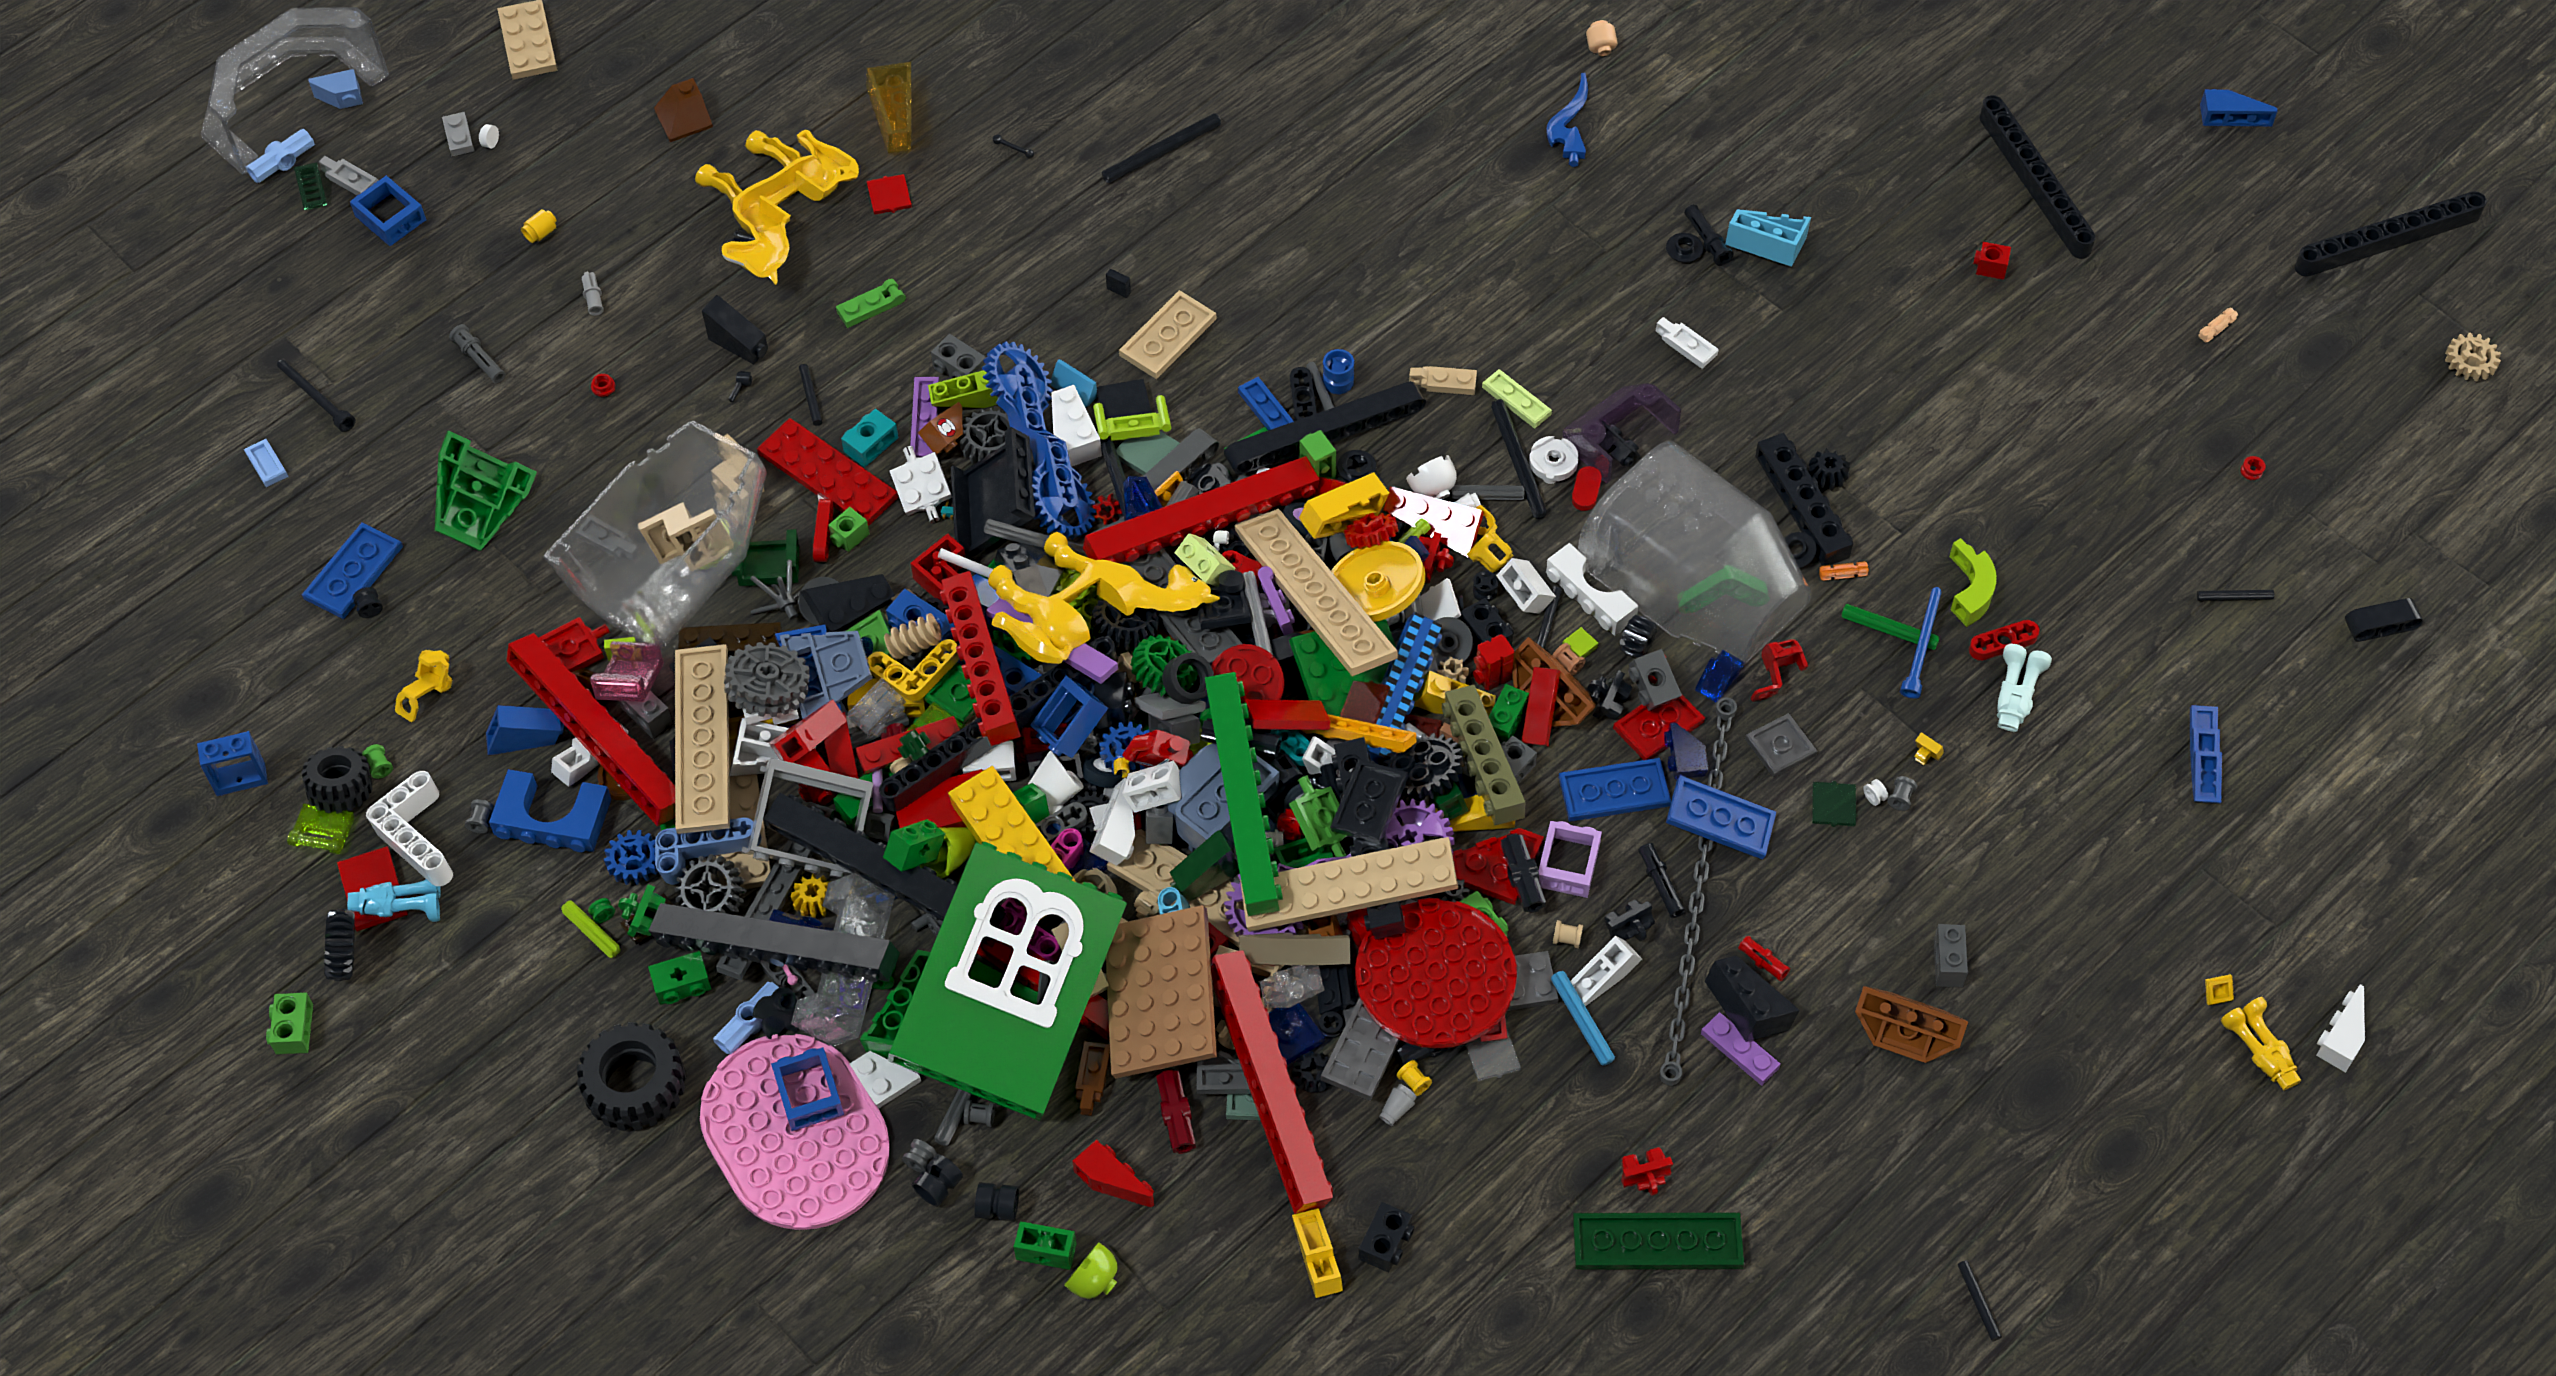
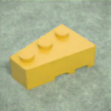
M1371 473L1308 500L1299 519L1314 539L1344 533L1347 525H1352L1354 520H1360L1369 513H1374L1378 516L1389 495V491L1376 474Z

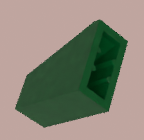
M1220 830L1212 834L1169 872L1173 879L1170 886L1176 888L1190 902L1240 874L1235 856Z

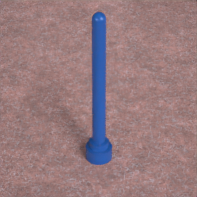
M1934 587L1931 590L1910 675L1901 685L1900 693L1908 698H1919L1922 685L1919 678L1941 596V589L1939 587Z

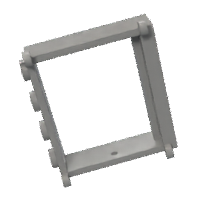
M771 758L767 762L766 767H760V772L765 773L749 845L748 848L742 847L741 853L753 854V858L759 861L768 862L769 858L779 860L778 864L785 867L793 868L795 864L804 866V870L811 873L819 874L820 870L830 872V877L836 879H845V877L853 879L855 874L837 864L757 846L772 777L861 798L854 832L856 830L863 832L869 801L872 798L873 782Z

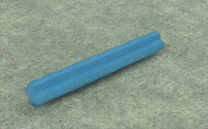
M1564 971L1555 973L1551 977V981L1601 1065L1610 1064L1614 1061L1615 1056Z

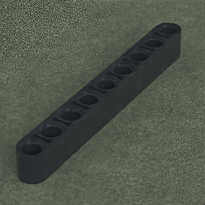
M1995 95L1985 97L1979 117L1981 123L2070 253L2079 259L2089 257L2095 241L2094 231L2004 101Z
M2469 192L2306 245L2299 252L2295 263V271L2301 276H2312L2474 223L2480 219L2487 199L2480 192Z
M1405 382L1234 442L1224 450V456L1236 474H1245L1300 454V440L1308 434L1321 430L1329 442L1332 443L1417 413L1425 407L1426 399L1414 382Z

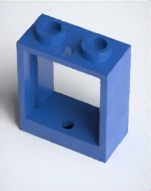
M387 175L350 201L355 217L389 246L426 221L422 205ZM391 194L406 207L385 223H382L368 210Z
M1066 675L1030 726L1038 732L1035 736L1047 745L1050 744L1048 748L1058 756L1065 754L1073 758L1108 707L1082 684ZM1079 700L1083 704L1082 708L1059 738L1054 733L1076 701Z
M249 731L197 743L200 766L216 796L268 784L265 762ZM250 756L251 758L249 761L217 768L215 765L216 763Z
M824 1047L808 1049L803 1054L794 1057H783L777 1062L771 1063L791 1132L844 1115ZM822 1065L831 1096L791 1108L782 1077Z

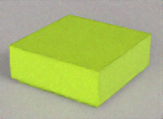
M1582 627L1563 640V644L1568 643L1571 646L1570 649L1578 657L1585 658L1598 648V642Z

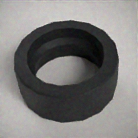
M1185 653L1170 660L1165 666L1162 675L1163 685L1167 694L1173 700L1181 704H1191L1208 695L1205 677L1214 676V672L1210 663L1203 656L1196 653ZM1182 664L1191 665L1200 677L1199 689L1194 693L1186 692L1179 685L1177 670Z

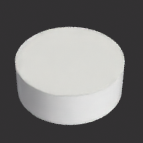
M486 124L480 130L479 142L483 147L494 148L498 142L499 131L496 126Z

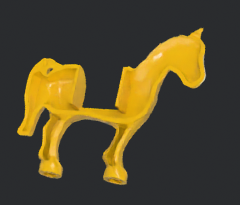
M757 130L751 133L746 140V149L753 154H765L773 157L784 168L744 191L738 187L733 175L730 173H719L710 164L702 166L695 177L698 185L714 187L729 197L733 206L734 217L740 226L755 238V240L748 242L731 241L725 243L722 246L724 259L745 268L757 277H769L775 285L777 284L778 277L777 269L786 261L789 252V241L786 236L785 225L790 221L791 216L777 205L797 191L814 201H820L830 195L837 188L839 182L852 181L859 174L858 164L855 159L836 147L816 140L809 130H804L797 134L798 142L812 154L804 157L799 151L786 146L776 137L769 138L766 134Z
M1060 532L1051 534L1046 540L1044 546L1045 553L1050 557H1054L1055 565L1058 567L1069 568L1081 573L1070 586L1061 592L1049 597L1027 592L1015 583L1012 570L1004 565L994 568L988 579L990 587L996 590V594L1000 599L1006 600L1017 612L1029 615L1033 621V624L1022 622L1005 612H999L995 614L991 624L994 627L1007 631L1017 645L1034 659L1054 664H1060L1063 660L1066 661L1074 648L1090 640V633L1085 620L1069 603L1095 583H1097V595L1127 616L1133 614L1137 607L1175 612L1197 608L1201 603L1209 604L1220 599V597L1210 594V587L1203 580L1197 578L1188 567L1174 565L1168 573V585L1164 589L1145 581L1131 566L1107 560H1094L1075 553L1068 546L1067 538Z

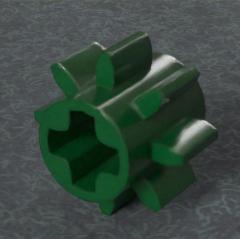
M913 729L899 739L902 745L897 749L903 758L910 756L912 761H915L929 752L926 745L931 741L925 732L918 734L916 729Z

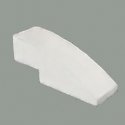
M623 727V730L628 734L629 731ZM574 738L572 747L552 758L551 773L569 787L600 763L577 738Z

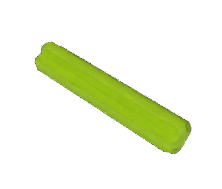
M569 900L562 905V913L609 958H614L620 953L619 945L573 901Z

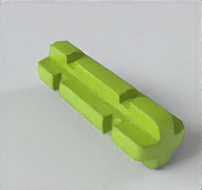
M1421 518L1415 523L1416 526L1414 528L1411 527L1397 541L1404 544L1410 536H1417L1419 538L1422 534L1425 535L1431 529V526L1425 519Z

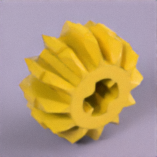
M812 874L811 879L808 880L802 876V884L794 883V892H791L794 909L796 912L800 911L804 918L811 914V918L815 920L819 913L825 917V909L833 910V902L837 899L833 883L827 882L824 875L817 879L816 875Z

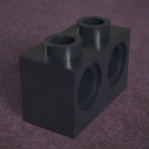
M1486 598L1460 611L1461 616L1459 620L1463 621L1470 629L1473 643L1477 648L1479 644L1487 640L1491 642L1492 636L1500 634L1504 635L1512 646L1514 631L1511 625L1501 619L1496 606L1490 605Z
M1381 1202L1359 1247L1358 1260L1389 1273L1392 1265L1397 1266L1403 1254L1401 1247L1404 1240L1409 1242L1414 1232L1415 1226H1412V1214ZM1391 1223H1396L1400 1226V1228L1397 1230H1391L1387 1227V1225ZM1378 1247H1386L1389 1251L1387 1253L1381 1254L1378 1253L1375 1249Z

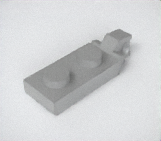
M324 156L319 161L321 170L325 172V176L329 180L355 195L361 194L375 182L379 181L376 177L344 159L335 162Z

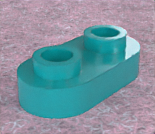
M1271 729L1270 733L1287 738V740L1281 742L1280 753L1287 754L1296 766H1305L1302 760L1303 756L1300 757L1297 754H1305L1310 741L1297 730Z

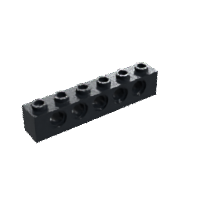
M1785 433L1759 441L1755 457L1800 531L1810 535L1816 542L1817 551L1815 555L1820 564L1827 566L1849 559L1853 547L1852 537L1844 531L1839 516L1831 510L1828 498L1822 495L1817 480L1811 477L1807 471V465L1796 453L1794 443L1788 440Z

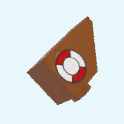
M960 402L929 421L918 432L920 437L936 455L943 450L948 453L958 445L956 440L963 434L962 405Z

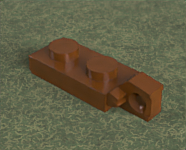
M1084 1041L1075 1087L1076 1099L1081 1100V1115L1092 1116L1094 1102H1100L1101 1097H1103L1110 1060V1044Z

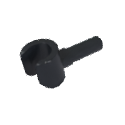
M739 371L737 373L735 388L728 398L730 402H734L742 385L751 386L753 380L752 376H750L751 372Z

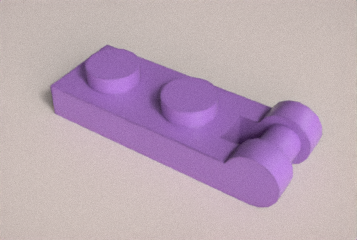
M1264 566L1259 569L1258 577L1266 598L1283 634L1294 633L1291 625L1295 623L1290 609H1284L1283 604L1286 603L1281 589H1275L1277 584L1273 580V571L1270 567Z

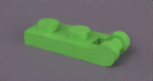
M888 279L882 286L837 305L836 311L846 327L849 328L900 305L905 301L906 297L901 290H898L896 281Z

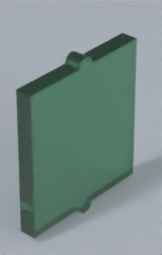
M1832 781V783L1813 782L1812 823L1828 824L1832 827H1836V825L1855 826L1856 785L1840 784L1836 781Z

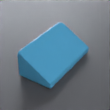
M1059 359L1056 362L1050 385L1057 390L1074 385L1084 406L1088 407L1097 398L1096 382Z

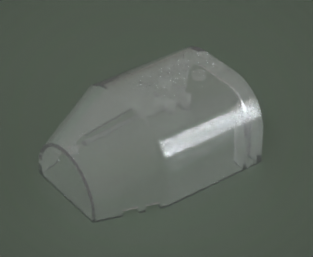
M693 420L666 437L668 443L657 451L653 447L646 451L649 455L646 459L638 464L632 461L626 465L543 555V558L566 586L590 609L616 628L657 651H662L746 558L767 475L766 469L756 453ZM682 502L692 518L713 508L717 518L682 557L679 555L663 564L659 563L638 527L639 523Z
M1665 441L1653 448L1612 485L1593 508L1580 534L1578 551L1587 558L1585 571L1613 592L1622 590L1638 605L1639 612L1657 623L1660 628L1676 638L1684 636L1694 640V645L1701 646V644L1713 647L1716 649V653L1744 664L1810 602L1811 589L1771 512L1674 441Z

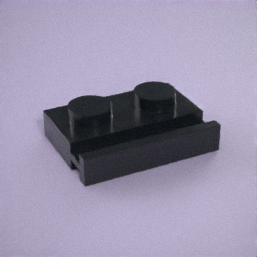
M1351 956L1350 964L1314 966L1320 1015L1329 1011L1340 1012L1346 1009L1348 1005H1355L1357 1003Z

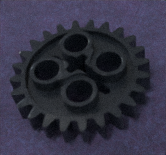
M1425 733L1422 734L1421 738L1416 739V743L1405 752L1388 753L1389 760L1382 762L1386 767L1408 773L1409 777L1400 799L1405 800L1409 797L1410 801L1411 799L1415 800L1416 797H1419L1420 801H1422L1427 795L1433 799L1436 792L1441 795L1444 794L1443 788L1451 789L1452 785L1450 782L1459 781L1457 775L1463 774L1462 767L1465 766L1464 756L1458 743H1454L1451 737L1446 739L1444 734L1437 738L1435 733H1432L1429 738H1426Z

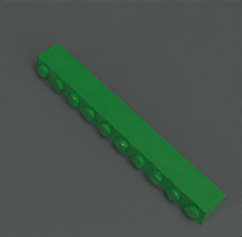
M1235 672L1205 677L1247 914L1249 917L1280 911L1278 901L1283 900L1281 885H1275L1274 877H1279L1276 861H1270L1269 855L1274 853L1272 838H1266L1265 831L1270 830L1268 816L1262 815L1261 808H1266L1264 794L1257 791V786L1262 785L1259 769L1254 770L1252 764L1257 763L1255 747L1249 748L1248 741L1253 740L1251 725L1245 726L1244 719L1249 718L1247 703H1241L1240 697L1245 696L1243 682H1237Z

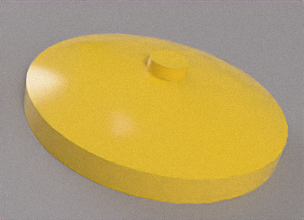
M1382 541L1381 545L1374 544L1371 548L1367 546L1361 549L1357 548L1344 556L1331 570L1373 622L1390 618L1406 609L1418 597L1425 583V568L1418 553L1403 543Z

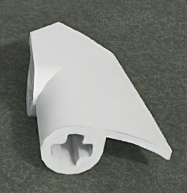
M1049 751L1028 783L1033 782L1046 794L1050 815L1062 809L1065 803L1084 788L1080 779L1072 771H1066L1052 751Z

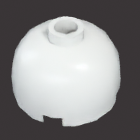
M1446 455L1445 460L1441 456L1417 468L1419 470L1417 475L1413 476L1410 473L1406 478L1414 493L1441 500L1450 495L1449 490L1455 485L1457 480L1456 470L1449 455Z

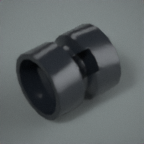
M940 1154L935 1155L926 1166L927 1172L922 1171L911 1183L914 1191L923 1200L935 1207H938L949 1195L948 1189L953 1190L963 1178L961 1170L952 1161Z
M979 1182L975 1198V1218L992 1219L994 1215H997L999 1220L1015 1222L1019 1202V1186L1002 1184L998 1189L996 1184Z

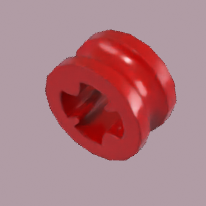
M2250 456L2244 460L2240 470L2246 479L2257 480L2262 476L2266 466L2261 458ZM2252 465L2257 467L2255 471L2250 469Z

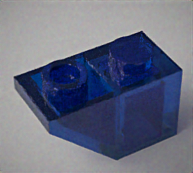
M1670 723L1667 732H1664L1665 746L1670 747L1671 756H1668L1669 772L1674 773V779H1678L1680 775L1686 778L1705 776L1708 771L1705 745L1677 723Z

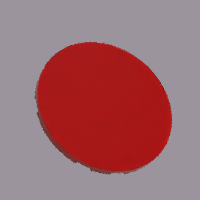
M1440 898L1419 899L1417 902L1404 906L1401 905L1407 931L1405 933L1375 940L1372 930L1367 931L1360 944L1355 966V980L1360 1000L1376 1024L1401 1041L1427 1048H1448L1463 1045L1490 1031L1508 1010L1514 996L1517 979L1515 955L1502 929L1480 910L1459 901L1439 900Z

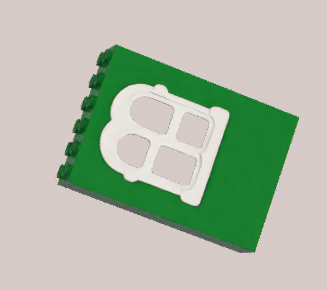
M982 842V844L975 843L889 1052L888 1061L1040 1121L1127 902L1122 901L1123 897L1116 893L1108 892L1104 894L1097 891L1098 887L1091 883L1083 882L1079 884L1074 882L1070 875L1063 872H1057V874L1049 872L1045 865L1038 862H1032V864L1024 862L1020 855L1013 852L1004 854L996 851L997 847L987 842ZM1003 899H1018L1026 907L1027 919L1019 935H1013L993 927L989 922L994 908ZM1051 914L1062 917L1069 928L1068 939L1060 959L1054 965L1034 958L1026 952L1036 924L1041 918ZM984 937H990L1008 944L1014 950L998 988L987 986L970 979L968 976L980 942ZM1021 966L1047 974L1051 979L1044 999L1039 1005L1015 997L1010 993L1017 971Z

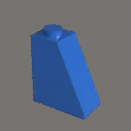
M498 705L486 732L488 755L555 745L558 736L563 733L564 724L550 709Z

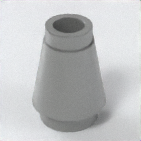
M1399 1084L1397 1088L1392 1089L1379 1117L1388 1125L1393 1126L1396 1121L1415 1105L1414 1100L1417 1096L1409 1088Z

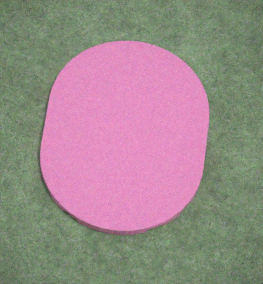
M775 1034L772 1035V1039H767L764 1036L742 1045L732 1054H729L717 1066V1070L706 1083L700 1109V1124L705 1142L739 1201L758 1218L775 1226L795 1230L826 1227L844 1220L857 1212L872 1198L885 1176L890 1155L887 1127L880 1110L868 1095L850 1066V1062L833 1046H828L815 1040L814 1037L801 1034L782 1036ZM824 1047L844 1115L791 1132L771 1063H775L783 1057H794L803 1054L808 1049ZM822 1065L782 1077L791 1108L831 1096Z

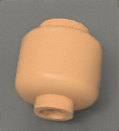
M1605 20L1593 22L1586 31L1589 50L1597 53L1599 56L1609 55L1618 44L1615 27Z

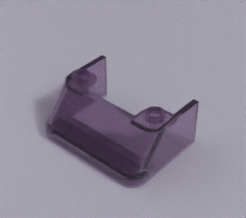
M1645 383L1621 387L1563 430L1562 438L1574 444L1578 451V458L1587 466L1595 467L1601 472L1602 480L1606 484L1611 480L1613 458L1598 445L1605 439L1606 435L1605 427L1601 423L1602 421L1610 426L1642 405L1674 435L1678 433L1682 409L1653 384Z

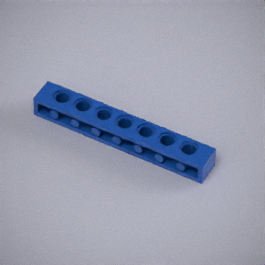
M905 588L886 609L889 625L892 628L896 627L899 631L901 624L908 626L909 621L918 617H923L926 620V615L931 613L941 629L942 638L940 642L946 639L954 641L950 628L955 626L954 623L949 624L947 615ZM994 645L1009 697L1042 676ZM930 646L928 648L931 652L936 646ZM960 659L958 660V663H960L961 665H965V664H966V663H965V660H963V661H960ZM1013 681H1019L1018 684H1015V685H1011V684H1010V683L1013 682Z

